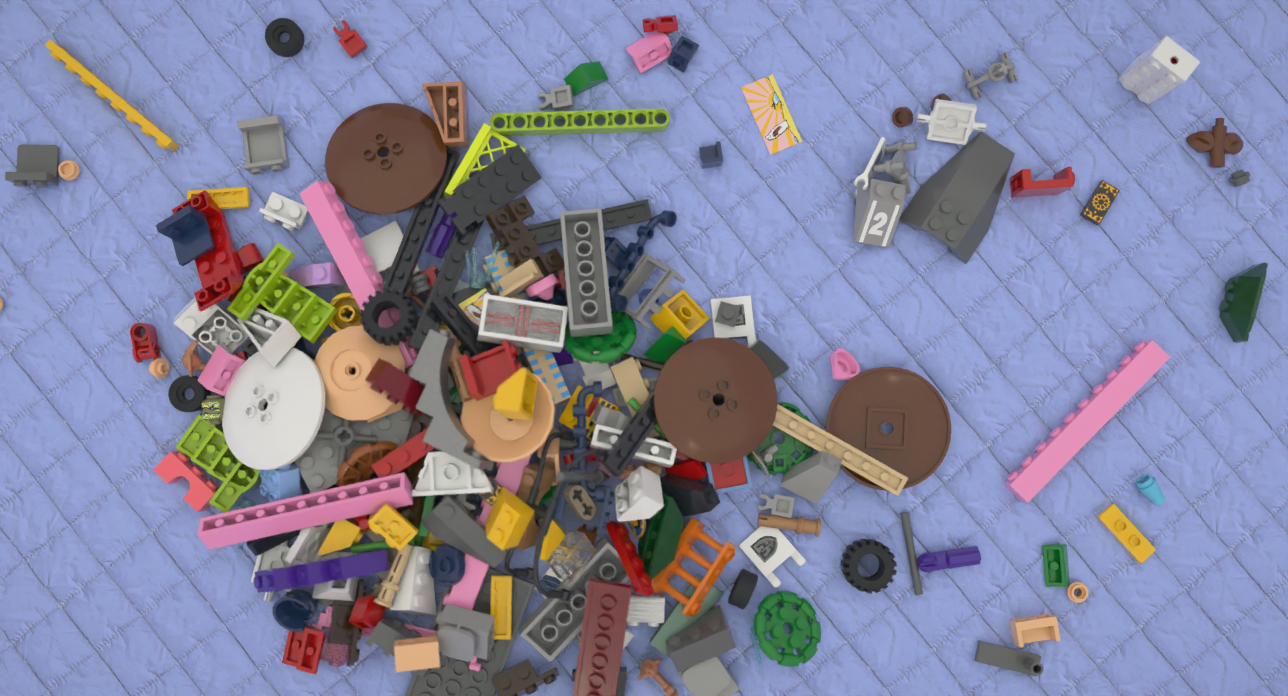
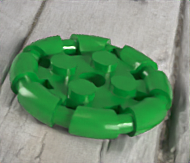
M611 308L613 333L602 334L604 335L603 337H596L597 335L571 337L568 321L565 327L563 344L568 353H572L573 357L577 360L591 364L592 362L608 363L619 359L621 354H626L634 345L635 335L637 334L635 322L630 316H626L625 312L615 311Z
M787 402L778 404L811 423L808 416H804L800 412L801 409ZM772 425L769 434L754 452L758 455L761 451L763 452L772 444H775L779 450L772 455V461L766 462L764 460L763 463L769 474L783 473L785 475L792 470H788L789 468L810 458L814 448L799 442L798 439ZM777 432L782 433L784 436V441L781 444H776L773 441V436ZM795 450L800 454L796 459L791 456ZM749 453L747 455L748 460L750 462L752 461L753 463H755L757 465L756 468L762 471V469L757 464L755 459ZM775 459H783L782 465H775Z
M777 591L776 594L771 593L767 595L758 605V612L754 615L753 621L754 634L758 637L760 649L770 660H776L779 665L796 667L799 666V663L805 664L816 654L818 650L816 647L817 643L821 641L820 621L817 622L815 616L817 613L812 605L805 598H799L797 593ZM777 602L779 603L780 609H777ZM793 604L797 605L796 610L792 608ZM784 623L787 624L790 628L789 634H786L784 632ZM766 631H769V635L771 637V639L767 640L766 638ZM805 638H807V639L810 640V641H809V644H807L806 642H804V641H805Z

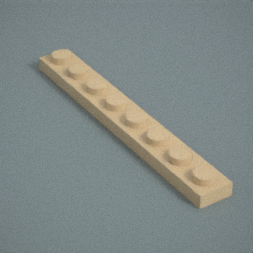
M777 404L773 426L819 452L825 451L842 460L841 464L899 496L908 480L906 476Z

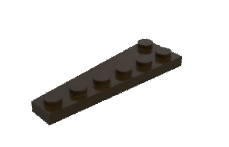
M414 413L406 442L428 428L433 417L426 413H423L422 416ZM426 456L401 472H405L413 489H415L418 483L421 469L424 468ZM413 496V504L394 508L415 528L420 527L424 502H421L422 496Z

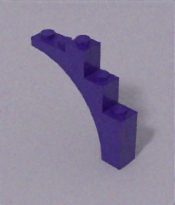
M386 549L257 571L255 572L254 586L257 589V593L276 592L389 570Z

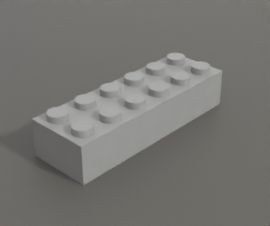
M601 208L561 211L560 219L571 337L611 334L613 329Z
M606 537L597 544L555 589L563 588L571 591L572 594L569 601L547 597L519 627L520 635L549 662L562 651L583 627L590 578L623 584L629 580L615 546Z

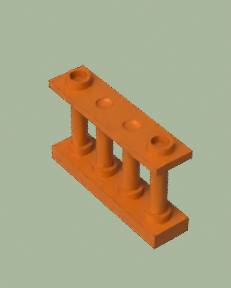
M693 517L680 535L674 560L651 580L655 593L661 595L663 592H667L686 606L682 613L689 617H693L700 611L701 603L726 564L734 558L737 546L728 541L723 546L704 533L703 528L705 525ZM697 539H700L719 552L713 564L692 550V546ZM688 556L708 570L702 581L681 567L685 557ZM673 575H679L697 588L691 599L670 585Z

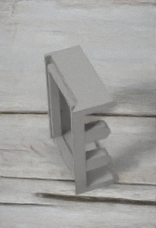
M645 252L635 265L634 270L625 278L624 287L618 290L616 294L626 296L629 302L655 267L665 272L635 312L628 307L623 311L627 316H630L633 320L649 329L651 326L642 319L649 309L655 314L660 313L661 307L655 301L661 293L669 298L673 296L674 292L668 286L673 278L683 284L686 280L675 269L668 267Z

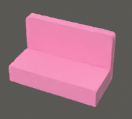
M655 30L625 49L632 57L637 70L643 73L668 58L673 48L669 38L663 32L658 33V30Z
M217 346L199 376L198 382L206 389L225 396L234 376L245 360L228 352L223 347Z

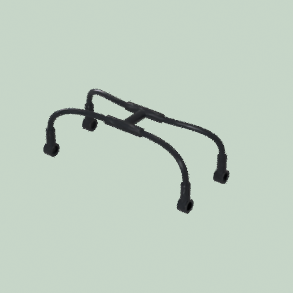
M561 431L551 434L544 444L534 486L531 487L526 502L535 511L534 514L543 518L535 549L533 568H510V560L516 547L509 549L504 567L508 573L514 576L533 579L535 587L540 594L548 598L569 601L572 594L571 591L563 588L546 591L541 587L538 577L539 557L543 540L547 536L559 501L558 496L566 481L559 480L546 510L535 504L540 490L539 485L547 452L551 442L557 437L578 443V438H573V432ZM598 448L585 451L578 455L565 471L571 472L577 463L587 456L596 455L597 457L604 458L610 449Z

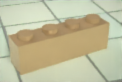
M633 356L611 365L610 368L626 404L633 397L642 406L649 396L648 390L651 387L647 378L642 379L639 371L643 369L639 360H634ZM627 404L633 418L636 411ZM652 429L647 437L654 438L659 436V434Z

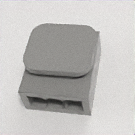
M446 604L444 610L439 612L436 621L439 624L437 635L440 653L466 662L472 661L474 656L487 660L494 645L495 616Z
M715 656L681 672L677 671L692 696H731L740 690L719 656Z

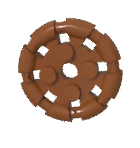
M376 441V444L370 445L367 443L358 447L350 453L351 456L348 459H344L337 472V478L339 479L337 481L338 487L379 478L377 474L371 476L375 472L371 465L400 446L390 441Z

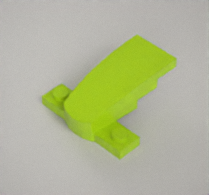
M277 243L265 260L248 274L242 290L227 310L246 322L259 303H261L272 314L288 320L300 335L314 344L339 310L297 282L282 275L296 255Z
M202 414L197 416L175 446L176 449L190 457L191 461L206 469L207 473L224 481L209 501L211 505L223 513L231 510L242 493L255 488L261 482L259 470L248 467L240 462L229 449L223 429L217 424L210 425V421H205L202 418Z

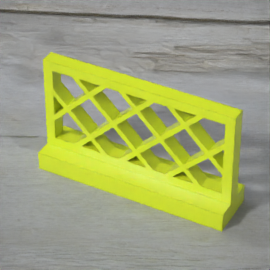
M484 123L444 191V197L450 198L453 196V190L470 179V173L480 172L488 166L481 167L479 162L480 156L489 154L492 163L494 162L492 153L503 151V154H505L506 149L514 148L518 144L491 130V127ZM491 137L500 141V148L490 149L488 142Z

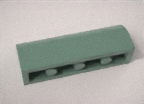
M698 573L695 576L700 581H702L704 578ZM689 584L683 594L691 599L697 588ZM713 585L701 603L700 611L693 617L684 615L682 611L686 606L677 601L665 618L664 623L660 625L650 639V644L670 658L666 641L712 610L724 592Z

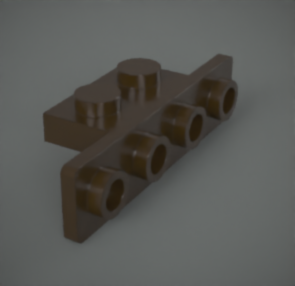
M362 579L358 580L354 602L334 600L332 605L328 643L349 645L347 666L350 667L355 665V662H358L360 650L357 649V641L361 639L362 629L350 623L349 619L357 598L366 596L367 586L364 585V580Z
M526 659L491 678V681L498 696L530 695L538 690V686L554 682L559 672L555 667L537 677L529 659Z

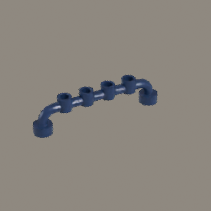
M664 210L661 214L654 216L647 226H640L638 228L637 236L639 239L637 243H629L627 247L629 253L627 260L620 259L617 264V268L620 270L618 275L608 278L610 306L613 310L623 312L627 308V297L616 293L624 287V279L627 274L634 270V262L637 257L644 253V245L647 240L653 238L655 226L658 223L665 227H673L675 225L677 216L674 211Z
M593 381V385L581 389L577 396V404H573V417H577V425H573V438H578V446H573L574 459L586 451L585 398L588 394H593V398H602V381ZM586 457L578 463V467H574V472H587ZM578 481V484L586 490L590 498H595V502H604V485H595V490H591L587 486V481Z

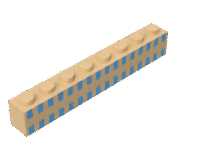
M505 250L484 257V264L482 265L485 275H489L492 282L490 285L494 294L498 296L504 292L498 280L515 269L509 263ZM525 289L512 297L514 299L530 301ZM516 346L517 350L521 349L531 364L528 367L530 372L539 376L549 388L554 406L568 402L571 396L552 352Z

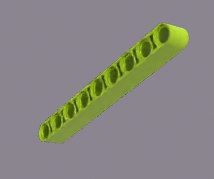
M665 109L497 113L491 117L490 126L493 131L502 136L661 132L668 128L670 116ZM661 116L666 119V122L658 124L655 119ZM638 117H643L646 122L640 125L635 120ZM603 118L606 122L604 125L599 126L595 124V121ZM618 118H624L626 120V122L623 125H618L615 123L616 119ZM562 119L565 121V124L562 127H557L555 125L557 120ZM578 119H584L586 121V123L583 126H577L575 124L576 120ZM520 120L525 122L522 128L515 127L516 122ZM538 120L545 121L543 127H536L535 123ZM498 121L505 122L504 127L500 129L496 128L495 124Z

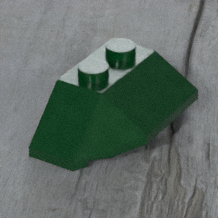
M1263 262L1253 265L1229 278L1225 284V296L1219 306V318L1233 342L1241 343L1248 341L1249 332L1252 329L1262 294L1268 263Z
M663 492L664 506L651 518L645 519L646 531L639 538L638 556L643 561L644 570L650 579H653L674 560L684 523V518L674 499Z

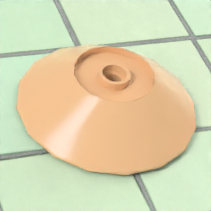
M349 326L332 334L319 348L314 360L324 383L325 407L331 414L346 420L371 419L384 413L393 404L386 399L387 395L385 393L378 394L370 389L371 384L365 381L379 358L390 362L405 373V361L399 346H395L393 343L390 346H386L384 343H377L365 332L364 326ZM352 368H356L354 375L351 374Z
M533 374L538 378L532 421L518 419L509 421V419L494 409L493 397L495 394L478 401L473 399L463 402L460 421L462 427L475 441L473 450L483 454V457L490 461L511 463L529 457L544 444L553 427L555 406L549 388L539 376Z

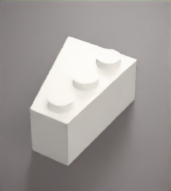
M257 307L246 322L240 318L237 319L260 353L273 367L302 337L288 320Z
M413 546L414 549L398 583L400 589L394 595L391 603L393 606L390 610L414 615H437L434 579L429 569L431 549Z

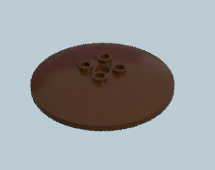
M399 103L376 104L353 113L335 130L328 143L325 155L327 178L334 186L335 193L349 206L359 211L376 215L400 213L422 203L438 187L447 165V147L442 140L437 124L422 111ZM388 150L389 154L386 157H380V152Z
M704 338L683 346L666 361L657 377L654 388V412L663 435L682 454L701 462L726 463L748 455L767 437L777 412V391L770 370L753 350L744 344L726 338ZM715 394H720L723 397V403L720 406H716L713 403V396Z
M879 367L859 373L840 388L828 410L826 432L906 476L908 480L903 489H906L927 479L942 463L951 440V420L944 399L937 389L925 378L903 368ZM886 422L890 423L893 428L892 432L888 435L884 434L881 430L882 425ZM842 464L840 465V468L849 477L860 484L877 490L888 491Z

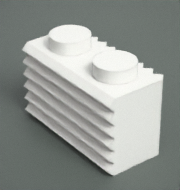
M631 594L627 625L638 626L639 622H646L647 626L658 627L660 623H664L665 596L650 595L648 597Z

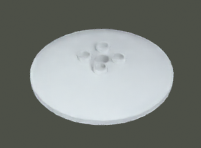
M292 347L275 367L267 361L260 351L249 357L241 365L225 395L222 418L223 432L227 445L240 462L254 469L275 470L289 465L308 449L320 428L325 409L324 383L315 362L303 351ZM267 401L268 406L266 410H264V404Z

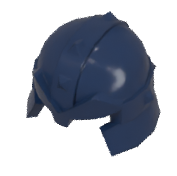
M301 589L292 590L275 602L273 616L280 626L287 630L295 632L304 631L307 624L304 621L311 619L315 615L318 602L308 591Z

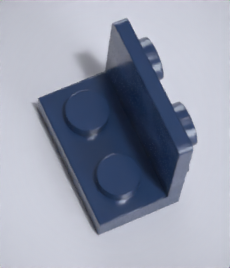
M190 205L156 225L159 233L172 239L177 260L181 266H185L215 247L206 215Z

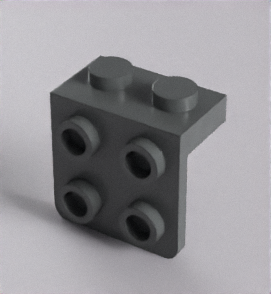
M19 145L17 148L16 172H5V180L14 183L16 187L34 185L35 187L46 188L48 185H58L59 147L56 145Z

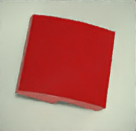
M307 624L304 631L295 632L289 630L282 663L294 666L300 671L317 674L326 632Z

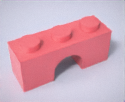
M181 451L169 452L153 470L167 484L176 483L181 477H185L190 483V489L183 499L197 512L205 511L211 505L209 501L217 492L218 484L211 479L208 480L203 475L204 471L196 465L193 466L188 461L189 457Z

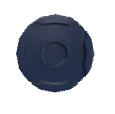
M449 544L440 545L435 548V552L430 556V574L432 578L436 579L438 585L443 587L454 586L461 581L464 575V556L461 550Z

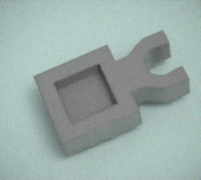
M570 85L550 88L551 94L537 93L539 99L546 98L544 104H539L541 110L548 109L552 105L555 110L574 106L573 92Z
M760 494L759 498H765L767 504L765 506L758 505L757 509H772V515L792 518L795 503L794 497L775 494L774 499H771L767 495Z

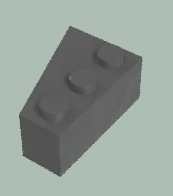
M717 605L666 641L669 656L678 672L736 648L729 623L720 605Z
M391 617L379 621L365 643L369 646L374 643L384 649L382 654L387 657L391 654L395 657L394 640L422 637V635L416 630L406 628L404 626L405 623L401 619ZM432 668L411 671L424 677L428 675Z

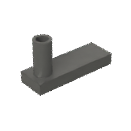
M978 640L974 658L976 662L1036 677L1042 674L1044 670L1043 665L1040 664L1041 656L1038 654Z

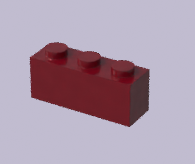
M379 358L365 381L371 384L370 389L380 395L382 392L385 393L388 401L395 405L400 403L403 405L401 409L410 415L416 413L422 416L424 412L416 409V405L425 387L390 362Z

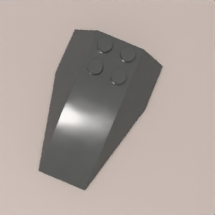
M980 132L918 189L899 218V221L915 231L920 228L950 248L951 251L949 253L967 264L990 228L1015 153L983 132Z

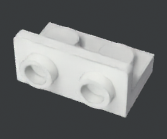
M275 192L271 193L265 208H260L259 212L264 214V219L273 223L278 220L283 223L282 227L294 231V228L302 230L309 215L306 206Z

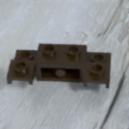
M524 195L509 202L505 207L490 213L486 220L497 237L498 245L508 255L509 263L516 269L528 260L534 259L544 276L540 279L542 280L564 268V260L557 248L544 254L540 251L523 220L535 214V211Z

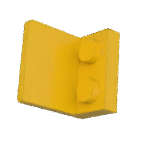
M387 502L376 513H371L368 520L370 529L376 534L380 533L386 538L385 541L390 547H396L399 551L418 533V529Z

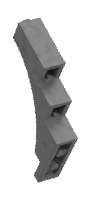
M441 328L438 331L430 329L408 375L426 384L416 409L432 416L433 419L422 441L476 469H485L489 461L483 459V454L472 450L475 441L460 424L449 396L448 367L456 340L449 337L451 333Z

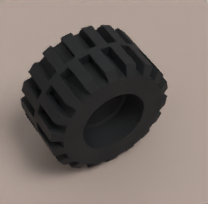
M384 289L383 293L379 290L375 291L376 295L374 297L370 294L367 297L369 299L368 303L364 301L362 304L364 310H360V315L362 316L360 321L364 326L365 332L377 343H384L386 346H390L392 343L395 346L399 345V341H403V343L407 341L406 337L408 335L412 337L414 334L412 330L417 328L416 321H418L416 308L409 298L395 289L392 292L389 289ZM388 308H398L400 310L398 322L389 328L380 327L378 322L380 314Z
M865 538L861 539V541H854L852 546H847L846 553L843 552L842 554L844 558L841 561V566H843L841 571L845 575L847 582L853 587L866 593H872L873 591L878 593L881 592V588L886 589L889 582H893L892 576L896 575L897 572L894 570V566H897V563L893 559L895 557L894 554L889 551L890 549L876 540ZM866 554H874L879 561V568L871 577H863L858 572V562Z

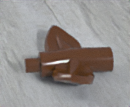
M1224 118L1215 119V126H1212L1211 133L1199 131L1186 138L1187 143L1194 150L1200 153L1209 152V167L1211 168L1225 167V153L1235 155L1242 150L1244 144L1238 134L1227 133V126H1224Z

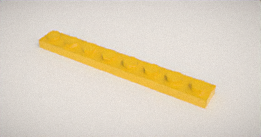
M52 40L45 44L51 50L49 54L59 62L63 60L66 63L64 67L73 74H80V80L89 87L93 85L97 88L94 91L103 99L109 98L112 101L110 105L119 112L123 110L127 113L125 117L133 124L139 123L142 126L140 130L147 136L151 137L153 135L157 138L155 142L165 150L168 147L175 151L180 146L61 46Z

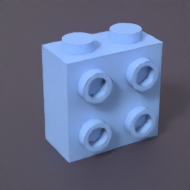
M290 463L285 467L275 470L258 469L262 482L260 492L270 502L302 496V489L300 487L301 473L295 464Z

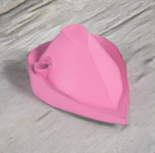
M551 274L526 288L525 292L528 297L536 296L549 300L554 295V284L559 281L554 274Z
M838 348L831 353L830 362L833 380H850L860 373L858 362L845 349Z

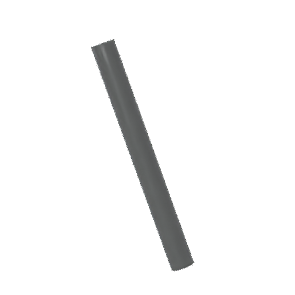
M903 512L900 515L915 595H921L923 591L909 512Z

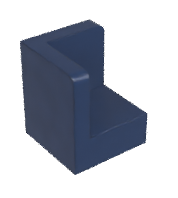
M717 141L713 146L699 147L702 169L722 166L723 156L720 141Z

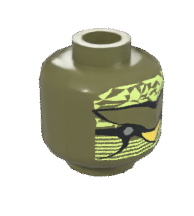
M206 396V399L201 402L202 418L205 421H210V425L222 424L224 396Z

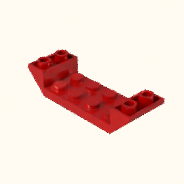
M205 190L172 209L173 214L190 205L204 213L215 245L212 250L195 259L202 289L194 294L198 309L201 312L235 293L244 282L226 217Z

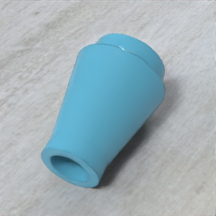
M1146 474L1136 481L1137 489L1151 500L1154 505H1160L1165 501V497L1155 477Z

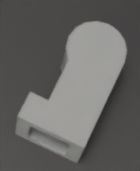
M597 403L590 420L595 424L624 431L632 417Z

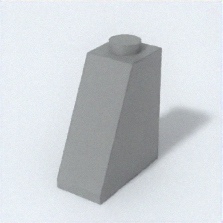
M822 451L789 468L788 470H792L783 475L780 486L818 504L838 475L842 460Z

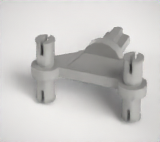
M1007 52L999 55L1002 63L992 64L988 68L987 74L975 80L971 69L963 72L968 83L966 84L967 89L971 90L974 100L983 96L978 87V84L989 79L993 82H999L1005 78L1006 74L1010 83L1019 80L1013 69L1015 64L1014 62L1011 63Z
M901 141L896 145H887L886 153H896L892 160H888L883 164H874L873 167L875 173L886 172L891 175L892 180L896 181L897 184L906 185L905 195L911 193L908 181L910 172L906 168L905 162L906 151L917 150V142L905 143Z

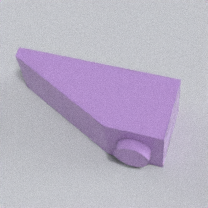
M335 263L312 264L290 270V279L306 289L345 286V279Z

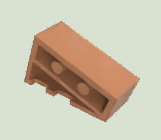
M462 81L422 84L444 144L448 148L469 147L467 87Z

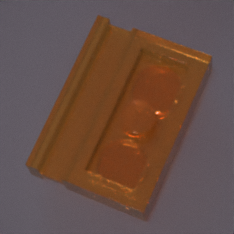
M649 462L644 463V468L655 474H662L661 465ZM636 464L627 465L620 478L627 479L637 469Z

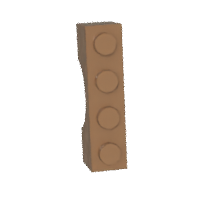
M539 462L524 467L517 497L525 504L531 487L534 486ZM545 465L539 485L540 490L535 502L536 505L539 504L545 493L550 490L555 473L554 469ZM533 514L516 547L520 551L535 546L540 528L535 523V514Z

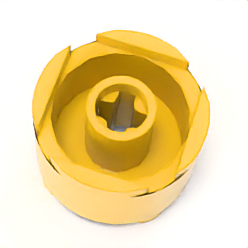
M342 293L331 300L330 305L339 310L329 323L334 330L338 332L349 326H363L360 321L362 318L360 315L361 309L353 294ZM352 311L353 315H351V318H347V315Z

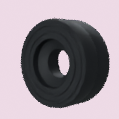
M278 18L267 26L265 41L275 54L281 57H292L303 48L304 34L294 21L287 18ZM283 33H289L290 39L285 43L280 42V36Z
M185 375L173 381L169 388L168 396L171 404L177 410L196 412L202 409L201 402L206 399V396H210V390L198 382L199 377ZM188 388L194 390V397L190 400L185 397V391Z
M742 569L733 585L728 603L740 609H745L756 587L758 575Z

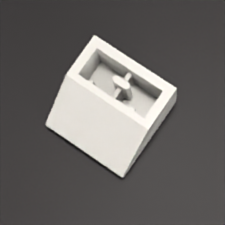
M643 466L637 468L614 489L617 520L620 522L651 518L664 506L660 476Z
M334 552L321 557V561L355 554L350 552ZM359 576L315 584L312 597L317 599L354 601Z

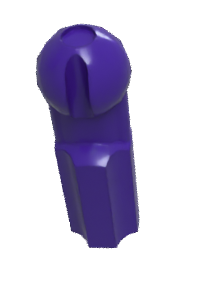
M445 213L443 214L425 250L427 253L440 259L443 258L456 229L451 222L456 217L454 213L448 217Z
M978 546L934 553L925 552L919 556L917 565L921 571L930 573L935 570L980 564L981 555Z

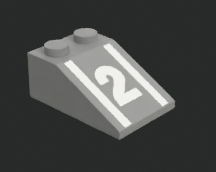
M871 178L868 179V188L863 190L865 183L861 181L857 186L853 242L889 248L904 207L906 185Z

